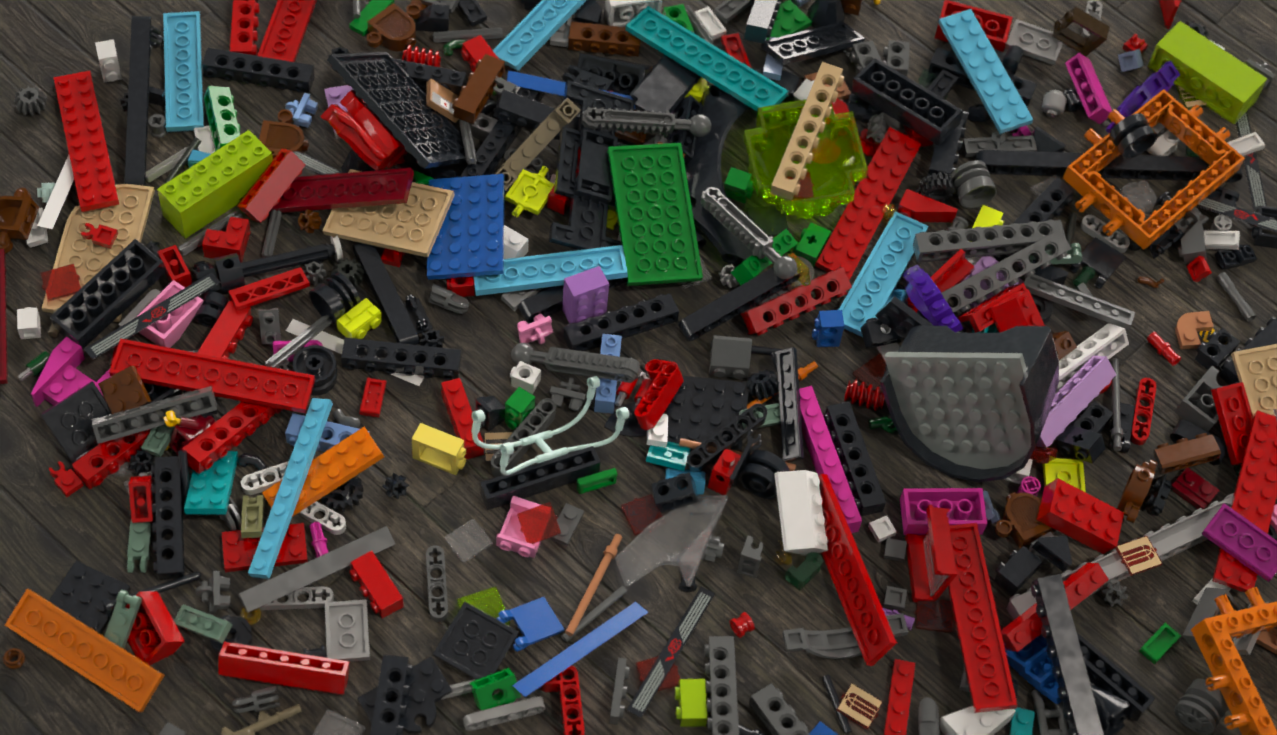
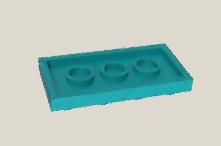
M228 451L223 458L215 461L211 468L205 469L200 474L193 470L184 507L185 514L227 513L238 461L237 451Z

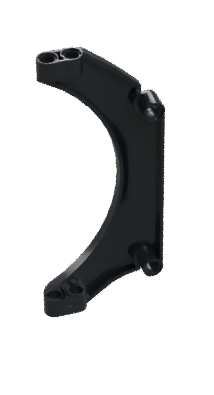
M764 68L754 69L763 75ZM782 70L779 81L770 79L788 90L786 98L794 97L793 94L797 91L801 82L799 77ZM711 85L701 101L703 105L701 114L706 115L710 119L711 130L706 136L697 137L693 159L685 163L694 224L707 235L720 254H722V260L737 267L749 258L753 252L706 210L700 202L702 192L710 187L719 189L726 197L721 175L723 144L734 122L746 111L750 110L751 107L717 86Z

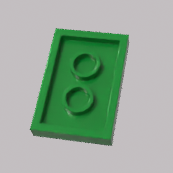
M787 0L780 5L771 37L778 38L801 32L811 26L812 21L791 0Z

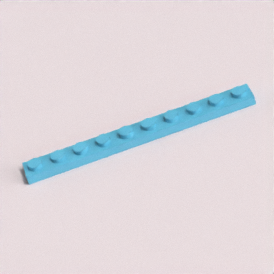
M312 398L249 568L248 574L251 577L270 579L333 403L330 399Z

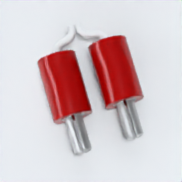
M644 372L640 374V377L643 376L644 380L634 398L635 405L639 404L653 382L650 378L646 377ZM638 378L632 383L621 381L616 391L618 396L615 401L616 406H621L624 399H629Z

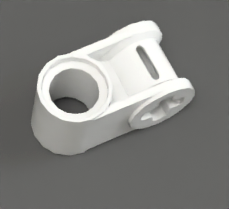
M1168 130L1157 138L1156 142L1147 152L1153 156H1169L1176 151L1177 143L1180 139Z

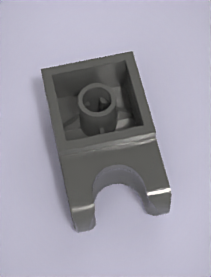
M1214 366L1209 368L1174 411L1184 420L1195 424L1207 432L1219 420L1211 392L1212 389L1221 387L1216 381V375L1219 370Z

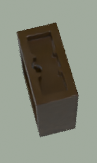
M1074 7L1071 11H1067L1063 18L1054 23L1052 37L1082 55L1088 56L1107 40L1110 26L1078 7ZM1074 22L1092 34L1084 38L1069 29L1068 26Z

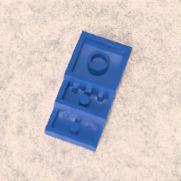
M1041 635L1037 636L1018 652L1007 651L1005 648L1008 664L1054 703L1058 704L1062 701L1058 696L1057 689L1059 686L1057 679L1052 674L1053 664L1052 660L1048 657V645L1044 637Z

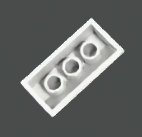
M807 470L774 473L784 551L805 556L827 551L825 518L822 511L818 473Z

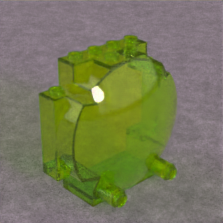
M806 100L758 108L757 128L744 130V143L749 159V173L752 174L753 186L757 197H761L767 204H775L780 214L794 215L798 219H809L816 215L826 216L834 212V209L840 204H848L853 201L856 181L866 178L868 172L853 111L834 114L831 103V114L829 118L826 117L824 120L826 122L823 133L819 132L818 138H820L817 148H813L811 152L814 154L810 164L807 163L805 167L807 169L804 180L800 179V191L790 201L771 194V186ZM793 161L794 164L800 163L798 161ZM790 176L786 177V178L789 179V180L794 179L793 177H790Z

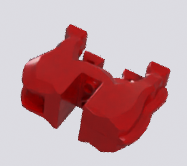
M354 90L349 91L339 102L347 108V113L338 104H332L320 116L328 121L338 136L345 140L361 159L376 171L383 170L386 166L390 169L396 164L405 162L403 157L408 152L404 149V145L393 137L390 129L380 122V118L368 109V105L356 96Z

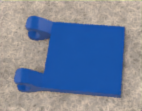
M545 597L511 610H503L499 612V617L496 618L504 624L513 619L523 637L515 639L513 648L517 652L565 630Z

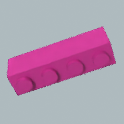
M1078 53L1066 61L1065 64L1088 118L1101 124L1108 119L1112 109L1091 61Z

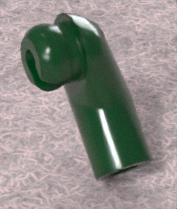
M452 40L443 46L444 55L452 56L453 49H462V43L466 42V40Z
M888 417L868 420L870 429L881 428L889 433H894L897 430L892 420Z

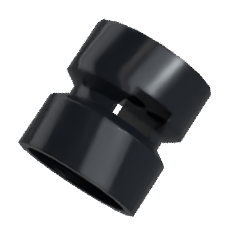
M208 291L203 295V304L196 314V320L206 327L213 328L226 307L228 300L220 293Z

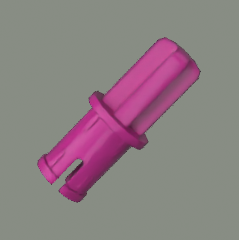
M311 523L310 530L313 538L311 545L314 547L316 557L318 558L328 553L326 544L328 541L327 538H324L321 523Z

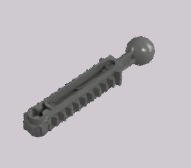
M588 107L581 115V124L585 128L600 129V131L607 130L608 132L614 130L615 132L622 131L623 133L625 131H629V133L643 132L644 134L646 132L651 134L658 133V135L663 133L667 137L675 129L689 130L696 137H704L711 130V121L706 115L697 114L690 120L675 119V114H670L668 110L666 113H661V111L655 113L654 111L647 112V110L640 112V110L633 111L632 109L626 111L625 109L618 110L617 108L616 110H611V108L597 109L596 107Z
M710 187L702 192L700 203L703 204V207L751 250L753 256H757L759 259L767 257L774 264V273L780 279L786 280L795 276L797 272L796 261L789 256H780L772 248V236L768 237L752 220L726 198L719 189Z
M519 343L511 350V359L516 365L520 361L529 365L532 362L543 363L549 371L589 377L597 376L598 378L627 383L635 381L642 372L640 363L633 358L550 347L547 353L534 351V348L527 343Z

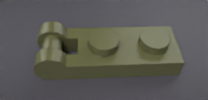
M257 495V497L243 496L242 538L262 536L264 495Z

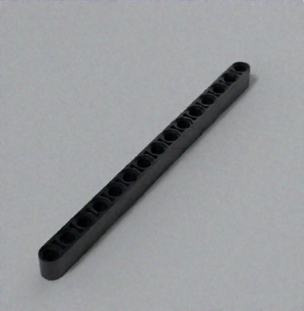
M980 150L976 153V161L984 162L989 174L1064 177L1067 167L1084 153ZM1120 154L1098 173L1102 175V178L1190 181L1191 178L1196 179L1201 171H1205L1210 165L1201 157L1139 155L1134 158L1125 159ZM1241 167L1235 174H1233L1225 182H1237L1241 180Z

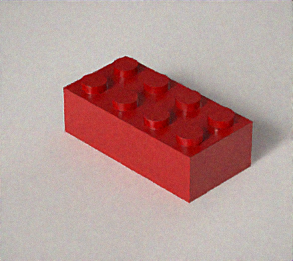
M949 0L944 1L940 19L971 9L992 47L1004 52L1013 17ZM938 23L934 39L949 42Z
M1057 478L1044 487L1037 520L1104 554L1117 547L1124 512Z

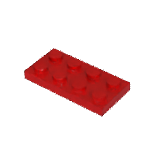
M1240 382L1211 390L1232 465L1242 463L1253 422L1244 383Z
M304 523L289 524L274 567L308 562ZM241 530L222 532L225 572L249 570L261 537L242 538Z

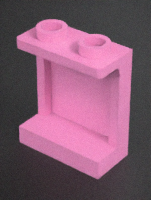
M513 496L510 502V510L501 532L496 537V546L505 551L517 552L523 557L535 558L551 518V508Z

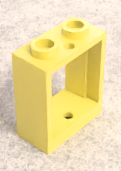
M420 423L412 437L413 458L454 475H457L459 469L462 470L466 463V458H464L466 453L464 440Z

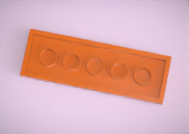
M365 426L312 460L292 517L384 458V455ZM282 480L262 492L271 508Z

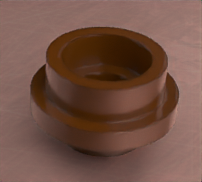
M11 648L4 654L3 662L7 668L17 669L24 664L25 655L22 650ZM14 657H17V658H18V660H16V661H14V662H11V659H12V658H14Z

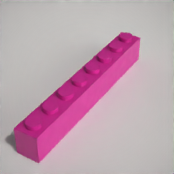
M812 386L800 388L802 434L816 473H818V476L820 474L828 475L851 533L859 532L862 519Z

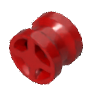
M746 612L741 613L739 618L730 620V626L739 638L743 637L747 631L751 632L755 629L751 617Z

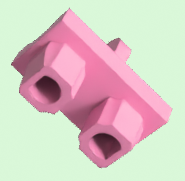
M539 314L533 318V323L528 324L526 321L517 323L520 343H529L536 340L539 344L545 343L544 337L553 333L550 316L544 317L542 314Z

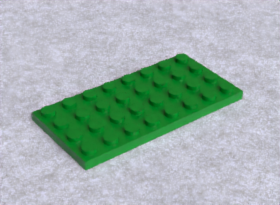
M681 143L608 147L607 151L621 245L628 272L627 285L702 281L703 274Z

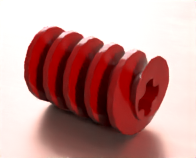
M409 45L402 56L404 61L440 67L441 63L439 51L433 55L430 49L428 54H426L425 48L419 52L417 46L412 51L411 45Z
M857 379L852 384L849 380L844 396L845 402L851 397L852 404L859 400V406L866 402L867 409L873 404L874 411H877L879 407L882 409L885 399L883 392L880 393V386H877L875 390H873L872 384L865 388V382L858 386Z

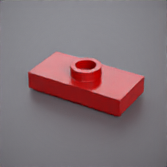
M367 378L360 415L380 417L387 384L386 380Z

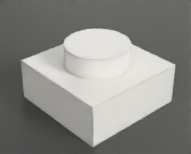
M887 516L870 522L868 526L878 543L895 536L897 532Z

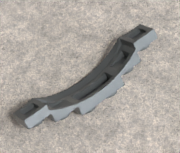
M904 613L886 616L894 637L906 636L908 634ZM851 627L823 631H810L798 628L784 630L782 633L786 653L805 650V653L830 659H844L862 655Z

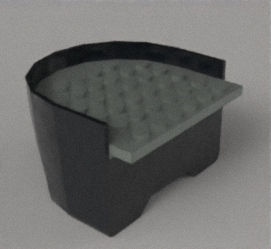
M915 326L907 334L898 352H887L884 358L888 369L880 384L892 422L904 444L925 464L950 477L974 482L1003 480L1026 466L1037 445L1059 384V359L1050 327L1015 326L1001 333H955L948 326Z

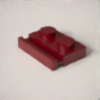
M1186 468L1171 488L1173 492L1195 508H1202L1203 510L1220 491L1190 468Z

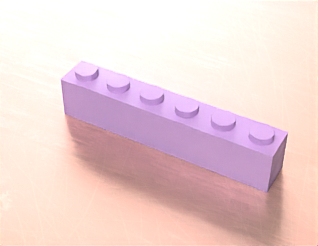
M1092 356L1055 394L1045 425L1037 442V447L1050 446L1053 440L1064 432L1065 428L1076 419V416L1087 408L1088 404L1099 395V392L1110 384L1116 373L1106 356Z

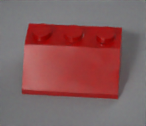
M1029 290L1013 292L989 308L999 333L1015 326H1045Z
M158 591L138 592L136 596L141 597L142 601L128 637V642L137 658L148 665H152L172 655L185 641ZM127 604L126 608L130 609V604Z

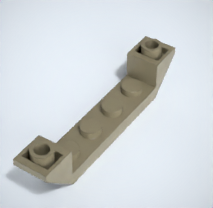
M568 97L549 114L495 173L504 175L505 191L518 178L517 176L560 132L561 128L569 124L581 111Z

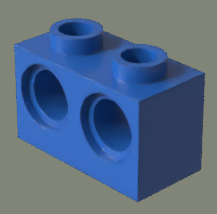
M842 310L819 311L818 318H815L814 321L815 329H812V339L816 340V347H839L844 330Z

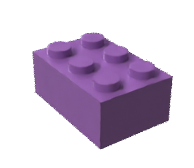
M600 266L564 278L562 310L569 324L578 323L589 317H597L607 312L609 283Z

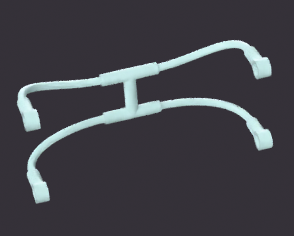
M593 376L587 379V400L583 409L571 422L558 429L531 435L512 443L486 444L477 437L481 422L485 420L484 412L477 410L472 412L473 425L471 432L473 441L479 447L500 449L502 453L500 471L502 475L508 476L534 463L539 464L566 455L569 452L591 446L594 448L614 441L620 434V431H622L625 419L629 418V411L626 407L616 410V430L611 437L595 443L569 448L564 447L553 451L544 440L569 429L585 415L594 398L596 388L600 386L599 378ZM536 443L544 452V454L535 456V458L510 470H505L508 465L509 456L514 452L513 447Z

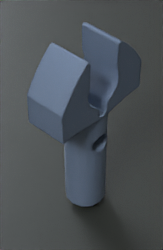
M983 491L986 518L988 520L991 519L993 524L1000 520V515L993 508L988 492Z

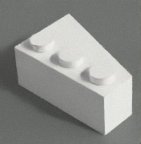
M971 706L943 716L939 722V729L945 735H994L1011 721L1016 710L1007 709L974 713V708Z

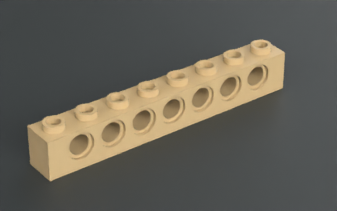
M824 62L821 63L772 183L771 194L792 201L794 195H798L801 187L799 184L800 179L804 180L807 173L805 167L807 163H811L814 155L811 152L819 144V132L823 133L826 126L824 120L826 117L829 118L832 111L830 105L832 102H836L839 93L837 88L842 87L845 77L842 76V68ZM793 161H798L800 163L794 164ZM790 176V177H793L794 179L789 180V179H787L786 177Z

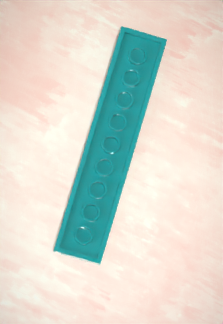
M647 6L626 25L627 32L764 116H767L788 96V90L650 6Z

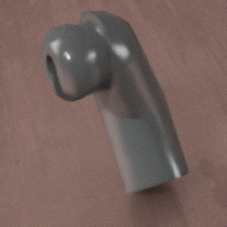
M337 409L332 413L338 424L354 428L360 427L361 422L359 418L345 416L341 409Z

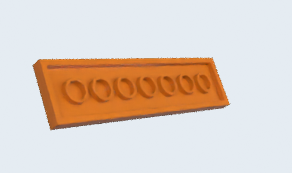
M26 589L5 624L6 627L139 712H143L164 677V674L30 589Z

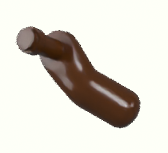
M1139 276L1137 280L1138 283L1146 284L1153 288H1158L1161 283H1164L1163 278L1156 282L1149 277Z

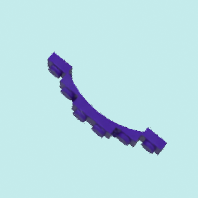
M1171 61L1166 62L1157 73L1151 74L1142 85L1137 86L1117 108L1118 112L1126 118L1135 113L1163 89L1168 92L1180 75ZM1114 122L1105 129L1108 134L1116 125Z
M918 264L903 272L902 276L907 282L905 291L909 299L933 326H948L955 333L963 329L928 273H925Z

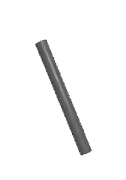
M624 586L618 588L580 620L573 636L564 633L562 639L568 642L627 592V589Z

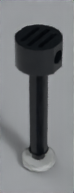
M336 234L335 238L331 236L330 245L325 243L240 263L238 254L234 253L214 258V265L218 280L220 281L221 292L226 293L245 286L244 277L329 259L332 255H334L338 263V260L343 261V247Z

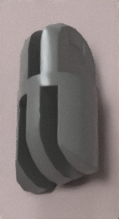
M434 284L432 286L428 300L429 303L459 314L468 311L469 301L466 298Z
M230 496L227 513L218 515L221 520L226 522L231 531H236V526L239 529L241 528L242 520L238 514V507Z
M272 686L251 691V695L234 699L232 705H240L233 708L234 712L243 713L251 710L258 712L281 706L279 701L271 702L279 698L278 693H271L275 692L277 687Z
M928 697L923 698L918 707L919 735H939V709L936 702Z

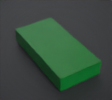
M612 468L577 479L578 493L583 494L616 484V469Z
M1164 623L1140 648L1139 652L1155 665L1180 639L1181 635L1167 623Z

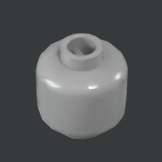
M1050 90L1043 97L1042 111L1051 118L1063 114L1066 97L1059 90Z

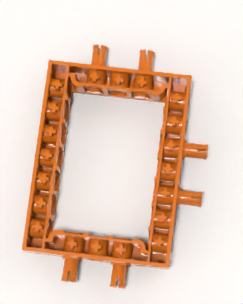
M1163 89L1133 114H1144L1151 127L1156 126L1160 122L1210 165L1208 169L1201 171L1195 180L1189 181L1183 190L1177 191L1171 200L1165 201L1159 210L1153 211L1152 215L1144 221V212L1141 209L1138 210L1128 201L1127 197L1124 198L1115 190L1113 185L1108 184L1101 177L1102 175L1098 173L1118 157L1120 153L1118 146L1113 144L1109 134L1102 138L1090 128L1085 133L1084 138L1094 146L1067 167L1063 179L1083 196V198L1075 203L1077 210L1082 207L1079 211L1084 212L1092 204L1110 220V222L1102 227L1104 234L1109 230L1106 235L1111 236L1112 233L1120 228L1144 250L1184 217L1189 210H1192L1235 174L1245 158L1224 141L1230 137L1229 130L1223 133L1226 130L1223 127L1215 133L1197 118L1203 114L1201 107L1196 110L1199 105H1194L1193 108L1188 110ZM1116 109L1108 115V119L1115 124L1125 119Z
M1253 587L1245 592L1252 607L1234 611L1227 594L1215 598L1214 601L1222 615L1203 619L1190 629L1213 677L1206 679V686L1213 684V686L1208 687L1210 691L1220 689L1232 716H1227L1224 719L1225 724L1232 723L1226 726L1229 730L1238 727L1242 735H1277V730L1231 639L1233 637L1238 639L1245 634L1251 633L1254 635L1261 630L1266 629L1270 631L1277 626V601L1265 603L1258 588Z

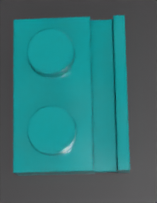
M667 442L666 448L650 445L646 462L684 471L691 448L679 446V443Z

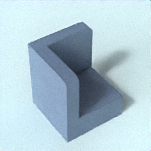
M1140 49L1118 55L1122 72L1144 66Z

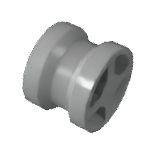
M1225 215L1216 216L1210 231H1229L1232 226L1231 219Z

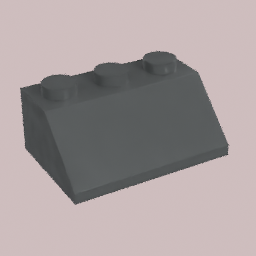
M1205 588L1183 633V637L1189 645L1199 652L1201 650L1190 629L1203 619L1222 615L1214 601L1215 598L1227 594L1234 611L1242 610L1226 588Z

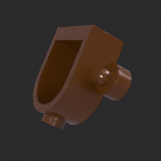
M393 3L367 21L369 33L367 35L368 46L376 48L382 44L388 50L395 52L405 51L409 45L413 48L416 44L415 22L413 19L420 17V6L410 4L407 6L405 13Z
M286 109L279 111L278 122L263 120L259 140L272 152L273 159L281 149L302 153L309 149V140H304L303 131L298 126L291 124L293 121L292 112Z
M26 188L17 189L14 196L0 197V249H4L5 253L10 252L13 248V242L10 239L28 240L39 210V206L31 198V194Z
M1150 459L1149 462L1145 461L1142 465L1136 464L1128 478L1116 508L1124 512V515L1127 516L1126 521L1134 524L1154 478L1155 469L1158 464L1157 461Z
M1016 492L1006 497L1007 504L1002 513V520L998 521L995 526L996 535L1005 538L1010 534L1021 549L1023 546L1031 545L1032 542L1049 532L1054 533V528L1037 520L1041 500L1030 493L1016 494Z

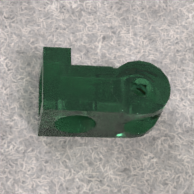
M817 552L808 553L804 562L796 568L792 565L787 569L785 579L800 591L819 573L823 563L822 556Z

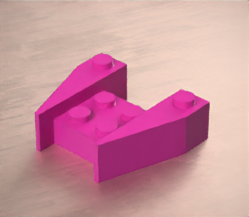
M66 337L53 349L31 392L34 404L38 407L46 400L52 405H56L91 381L94 382L103 396L98 383L111 377L109 374L110 369L97 382L77 370L76 367L85 359L83 350L80 345Z

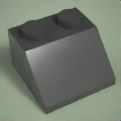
M713 336L709 375L715 377H734L736 379L748 378L752 339Z

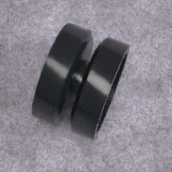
M1141 113L1130 115L1121 120L1113 127L1109 134L1111 141L1115 146H1118L1119 153L1125 159L1134 158L1152 147L1158 138L1153 127L1149 126L1148 120Z
M310 345L297 352L293 359V371L315 375L311 395L319 396L326 394L337 383L336 359L328 348L321 345Z
M765 450L752 451L738 477L742 486L752 494L764 499H773L777 496L774 473L789 471V467L775 454Z

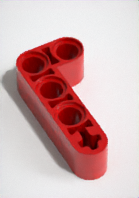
M653 359L645 365L648 377L653 382L634 411L640 427L644 430H649L656 426L684 381L678 364L675 362Z
M571 665L552 678L550 682L540 686L539 689L543 692L559 691L564 735H572V730L576 729V735H584L578 672ZM566 675H570L573 677V679L566 680L563 677ZM573 695L575 698L569 700L565 696ZM570 714H574L577 716V718L569 719L567 716Z

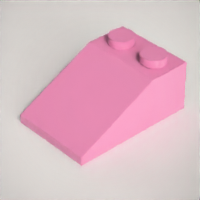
M173 280L139 315L183 290L185 287ZM197 296L139 331V333L158 346L171 348L188 327L203 304V299Z

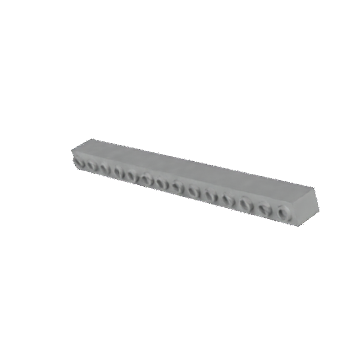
M1234 493L1225 497L1221 502L1214 501L1208 508L1204 510L1202 508L1197 509L1191 516H1182L1176 523L1172 525L1169 523L1165 524L1159 531H1150L1143 537L1147 536L1160 561L1206 541L1208 538L1201 533L1223 503L1231 508ZM1142 545L1122 552V554L1119 548L1116 547L1107 555L1101 554L1090 563H1099L1109 580L1093 593L1108 587L1107 584L1109 582L1115 584L1136 574H1132L1129 567L1148 561L1149 557L1151 560L1154 554L1151 552L1148 556H1145L1146 552L1142 551L1143 547L1144 550H1150V547ZM1139 552V553H1137V554H1134V555L1125 557V559H1124V557H1123V556H1127V555H1130V554ZM1145 556V557H1143V558H1140V559H1137V560L1128 562V561H1130V560H1133V559H1136V558ZM1087 562L1080 564L1073 571L1067 570L1061 574L1062 580H1066ZM1031 588L1022 595L1018 593L1012 596L1006 609L1012 619L1015 620L1036 603V599L1032 596Z

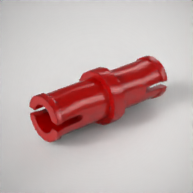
M1156 332L1151 333L1147 337V341L1157 350V353L1160 356L1162 355L1172 366L1180 362L1181 357Z

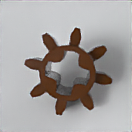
M306 209L305 213H300L298 218L300 230L314 233V229H320L322 220L319 212Z

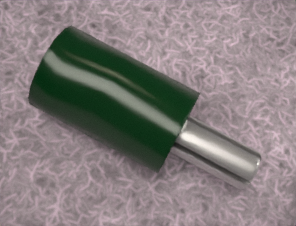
M44 351L26 364L27 369L18 375V378H21L19 380L23 381L31 374L35 377L42 372L50 354Z

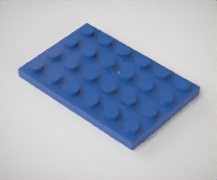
M493 174L429 180V186L452 190L455 196L430 255L427 257L428 280L504 274V175Z

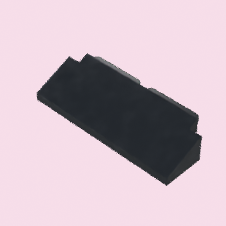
M664 54L653 67V71L647 74L630 93V97L635 100L636 111L644 112L647 110V112L654 111L659 113L661 111V113H666L668 110L671 114L701 77Z

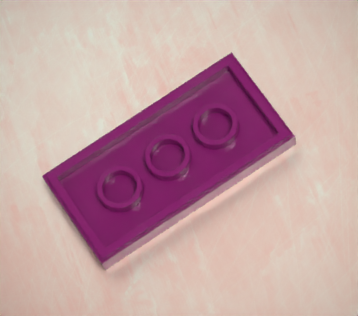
M1223 503L1201 534L1269 582L1277 572V540Z

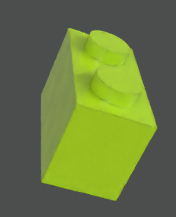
M680 679L679 686L675 687V700H679V706H676V719H680V727L706 726L705 679Z

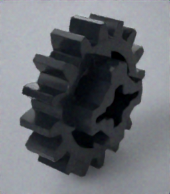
M356 476L322 497V503H326L327 508L333 506L335 512L338 508L345 512L346 507L352 510V504L359 505V499L363 498L361 479H356Z

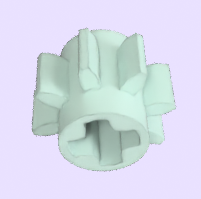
M42 183V188H37V197H42V202H48L56 183Z

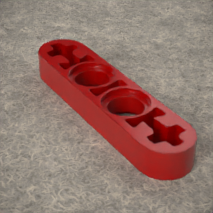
M1143 378L1137 387L1130 438L1131 442L1136 445L1146 443L1150 433L1156 394V383L1151 378ZM1145 385H1147L1149 389L1147 394H1145ZM1140 400H1146L1149 406H1142ZM1137 416L1145 417L1147 422L1142 423L1138 421ZM1139 429H1142V430H1141V437H1142V438H1139V437H1138V434H1137V433H1138Z

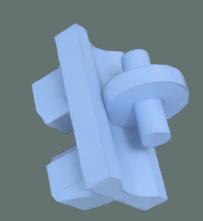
M304 93L300 103L297 100L288 102L285 109L292 112L294 125L309 128L312 116L305 113L315 114L318 103L310 100V94Z

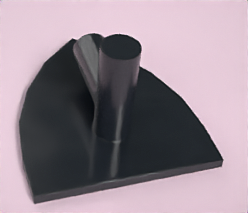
M636 402L622 406L628 409L629 418L625 419L623 429L619 435L628 437L647 435V430L640 427L634 414L637 407L635 405ZM616 411L609 417L604 428L613 433L616 430Z

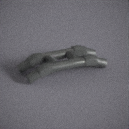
M1033 690L1031 695L1037 713L1040 735H1069L1068 723L1063 716V702L1054 703L1056 709L1044 710V702L1039 691ZM1046 718H1058L1060 729H1048Z

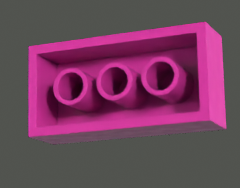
M982 488L903 489L900 497L904 535L926 534L929 530L926 508L929 505H933L935 508L950 509L947 513L949 525L977 523L979 535H983L987 519Z

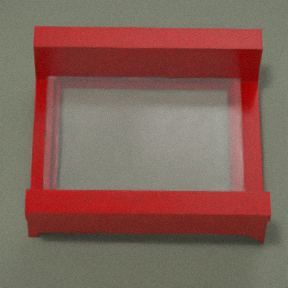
M929 505L926 508L929 527L926 534H907L905 536L913 602H936L958 574L955 571L949 518L947 517L950 509L935 508L933 505Z

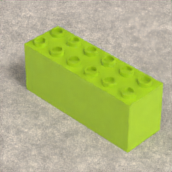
M1181 21L1156 44L1147 66L1157 73L1166 62L1171 61L1180 73L1179 77L1174 81V85L1177 87L1179 85L1185 89L1183 90L1184 92L1190 93L1189 95L1196 100L1206 103L1207 105L1205 106L1233 125L1257 101L1267 80L1260 73Z
M250 130L246 131L159 187L157 191L162 215L185 239L241 202V198L252 188L273 161L272 152Z

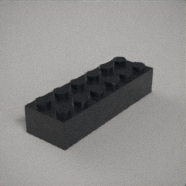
M876 58L853 78L852 93L938 146L960 125L961 109Z
M134 239L50 316L54 327L65 337L80 345L83 350L166 273L163 261L137 239Z

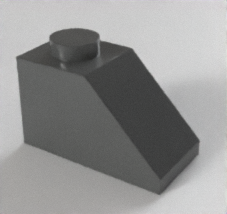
M1202 220L1197 221L1181 238L1182 246L1178 247L1179 256L1184 258L1185 264L1191 263L1198 256H1204L1207 261Z

